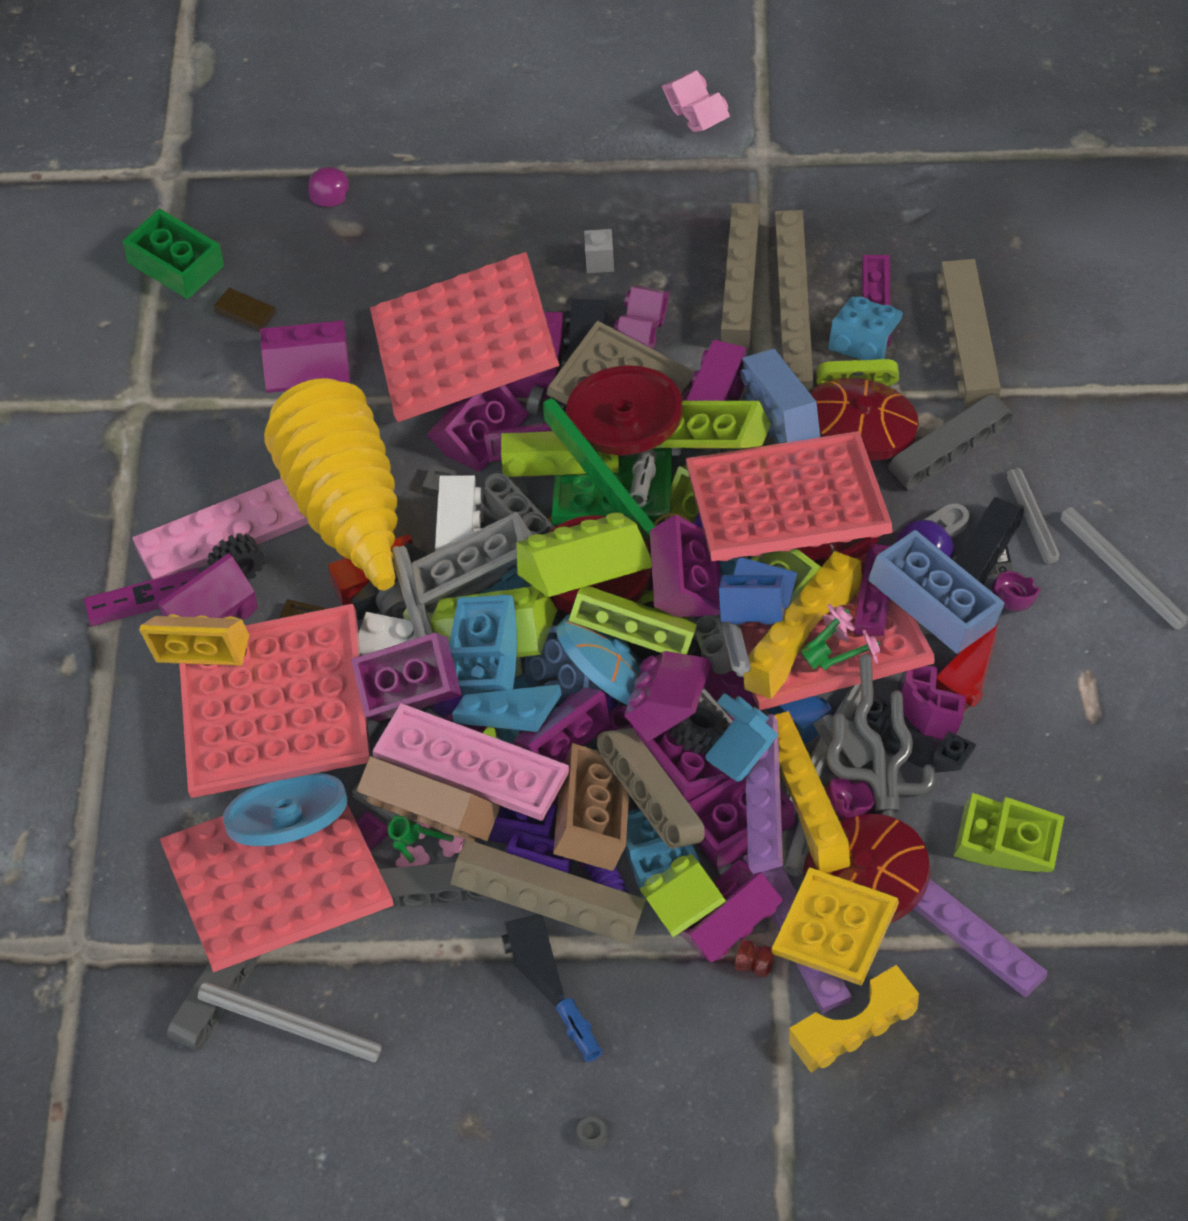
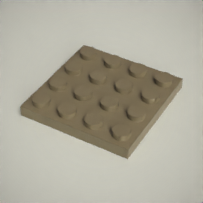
M596 321L549 385L546 394L567 405L568 398L573 389L588 376L606 368L635 365L648 367L668 376L677 385L682 397L690 386L695 371Z

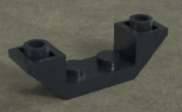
M873 694V704L867 714V723L881 737L884 749L895 755L899 751L901 743L893 729L891 703ZM906 724L913 741L912 753L907 761L922 769L926 764H932L935 767L936 773L961 770L976 748L975 743L950 731L940 741L932 736H925L919 730Z

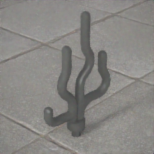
M865 653L860 656L861 700L855 710L854 721L857 731L872 748L873 771L864 768H849L841 764L839 753L846 738L845 716L842 713H836L833 716V739L827 749V763L833 774L839 778L862 780L869 783L874 791L875 812L894 817V813L900 811L899 795H924L928 793L935 784L936 771L932 764H926L923 768V781L921 783H898V770L912 753L913 741L911 733L904 722L903 695L897 690L893 691L890 696L891 720L893 729L899 737L901 744L899 751L891 758L886 767L883 742L867 723V714L873 704L872 658L869 654Z

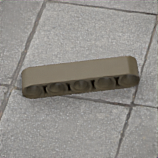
M627 727L600 733L597 739L600 755L669 848L675 849L701 843L704 838L702 821L632 728Z

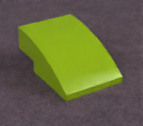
M972 793L964 805L953 856L1003 869L1052 872L1055 867L1064 816L1008 797L999 802Z

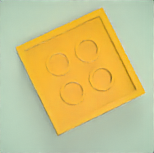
M809 867L774 942L772 952L774 955L862 986L899 904L898 898Z

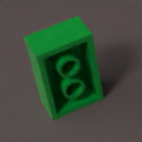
M160 208L122 241L128 264L187 300L224 267L220 244Z

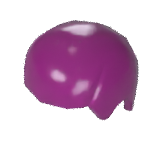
M323 167L311 175L308 184V194L313 203L320 206L333 207L345 201L346 193L349 191V180L345 172L335 167Z
M1013 571L1000 573L992 585V593L1005 603L1003 608L1013 612L1029 609L1036 601L1040 592V587L1035 588L1033 577L1025 578L1020 573Z
M832 778L825 787L826 794L836 815L842 819L863 815L874 804L873 792L864 781L853 783L847 779Z

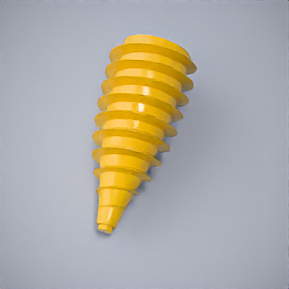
M312 379L297 384L284 392L272 406L264 433L266 448L272 455V461L279 470L280 477L287 486L290 496L297 503L300 513L307 518L310 527L320 534L324 543L336 549L341 556L350 559L356 567L362 569L365 576L379 590H388L395 583V572L392 562L394 555L391 552V546L395 541V535L392 532L398 520L395 513L398 501L397 496L393 492L395 481L390 473V461L385 455V444L380 438V430L374 422V415L371 408L367 405L366 396L357 386L334 379Z

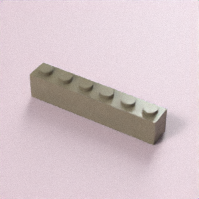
M732 203L721 341L746 347V352H750L760 229V204Z
M975 259L943 261L941 273H937L936 279L938 290H943V294L940 297L942 311H947V316L944 319L946 333L951 332L949 351L950 354H955L956 358L953 359L954 376H959L960 381H957L958 398H963L965 409H968L988 395H994L1000 400L1001 386Z
M467 839L457 858L450 882L451 885L629 945L633 941L646 899Z

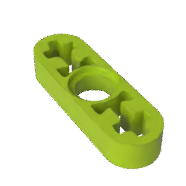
M890 359L829 361L817 366L816 377L818 385L839 378H861L891 386L899 380L898 364ZM856 372L864 373L863 375L859 376L851 375L852 373Z

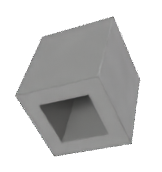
M612 229L584 231L587 273L614 272Z

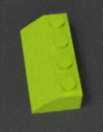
M682 401L683 415L677 430L666 441L654 448L762 446L771 423L759 401Z
M610 513L605 518L597 520H585L579 525L569 528L559 527L554 532L543 535H531L528 539L516 542L518 575L547 597L652 568L650 554L637 524L621 513Z
M532 586L460 596L511 595L514 600L516 615V658L541 655L557 612L553 602L545 594ZM458 597L439 599L430 621L433 633L436 632L447 637L448 643L450 642Z

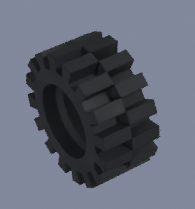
M237 533L236 538L230 535L226 542L222 539L219 541V547L215 545L212 548L214 553L208 554L209 559L207 563L210 567L229 553L233 556L247 580L249 577L254 579L257 576L255 572H261L263 569L261 565L265 564L263 552L254 538L246 533L244 536L242 533Z
M702 700L701 703L698 702L696 712L668 729V731H671V738H677L676 744L680 745L683 743L685 745L683 749L689 751L692 748L693 753L699 754L701 750L703 755L710 751L728 728L727 718H722L724 713L721 710L716 711L717 706L714 704L711 707L708 706V701Z

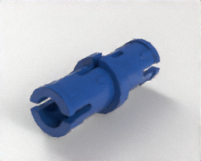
M567 998L557 1004L556 1011L567 1027L566 1033L569 1039L575 1041L586 1062L596 1060L602 1055L603 1049L600 1048L591 1032L592 1026L590 1022L583 1018L574 999Z

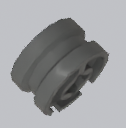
M396 581L390 589L380 590L375 601L382 615L404 619L403 613L407 607L399 581Z

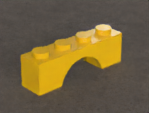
M897 965L870 980V1002L867 1008L858 1016L847 1020H833L815 1012L789 1028V1044L810 1072L819 1067H828L839 1055L846 1051H855L866 1039L873 1035L879 1036L883 1034L891 1024L900 1019L906 1020L918 1009L919 993Z

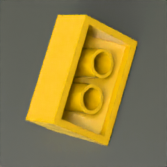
M174 614L154 616L143 623L139 629L155 661L158 663L242 666L249 639V633L243 620L231 616L225 618H209L202 615L180 617Z

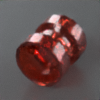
M743 939L737 952L735 970L742 972L750 970L755 972L756 976L767 978L774 959L772 947L767 945L762 947L755 946L753 941Z

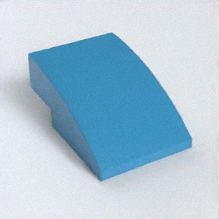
M511 595L458 597L449 647L462 695L513 690L517 655V628L514 600Z
M640 808L628 811L627 837L624 852L639 889L644 886L645 881L654 874L663 873L671 867L674 860L681 856H688L692 853L700 863L692 845L675 849L669 848Z

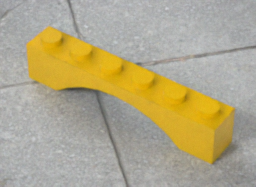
M834 551L786 609L782 622H776L748 655L751 669L750 672L743 674L745 690L769 699L773 698L786 682L792 665L807 636L823 618L822 616L830 612L828 605L831 604L833 607L848 605L860 590L862 583L861 560Z
M789 711L776 714L774 716L778 721L779 773L795 805L817 869L824 873L850 867L848 839Z

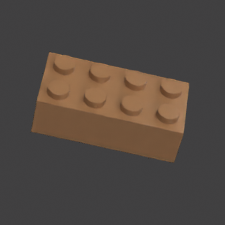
M572 743L563 761L564 764L569 765V773L558 791L553 854L613 871L626 847L629 793L607 765L599 751Z
M371 756L357 788V792L367 796L365 801L367 803L473 842L475 838L484 841L488 840L501 807L474 794Z

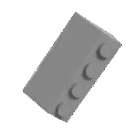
M518 512L413 562L412 568L419 602L421 604L433 605L439 599L449 598L451 595L472 587L478 582L499 574L503 570L517 564L516 542L528 539L532 535Z

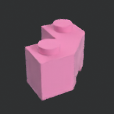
M698 70L687 72L661 86L671 109L677 116L683 114L689 120L687 126L693 132L706 130L730 117L725 98L719 92L708 94L706 80L699 74Z

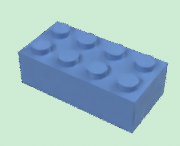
M771 349L743 357L744 369L740 370V375L747 392L743 395L744 401L760 402L771 423L767 436L772 437L775 444L819 438L820 430L816 400L777 351Z
M916 530L878 554L868 581L956 654L996 626L1005 604Z

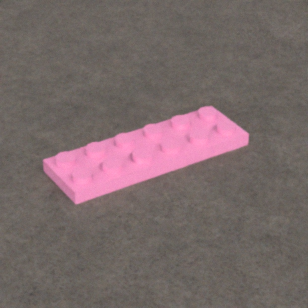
M280 478L132 538L153 580L208 565V554L214 553L212 548L215 545L219 547V541L222 539L226 542L230 535L236 538L237 533H242L243 536L246 533L250 537L252 536L257 544H260L309 523L307 518L300 513L297 503L292 499L287 486Z
M402 703L373 749V756L376 759L474 794L487 801L540 821L544 819L569 773V765Z

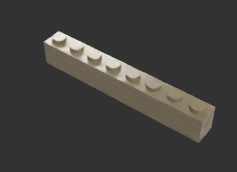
M803 210L775 211L782 359L810 393L813 390V370Z

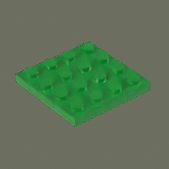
M652 448L657 454L655 461L656 473L650 482L646 504L641 509L653 524L659 517L671 513L672 448ZM639 453L618 455L619 472H613L629 494L634 477L632 473L633 465L638 460ZM587 474L555 475L552 507L553 526H558L563 522L582 516H607L610 513H617Z

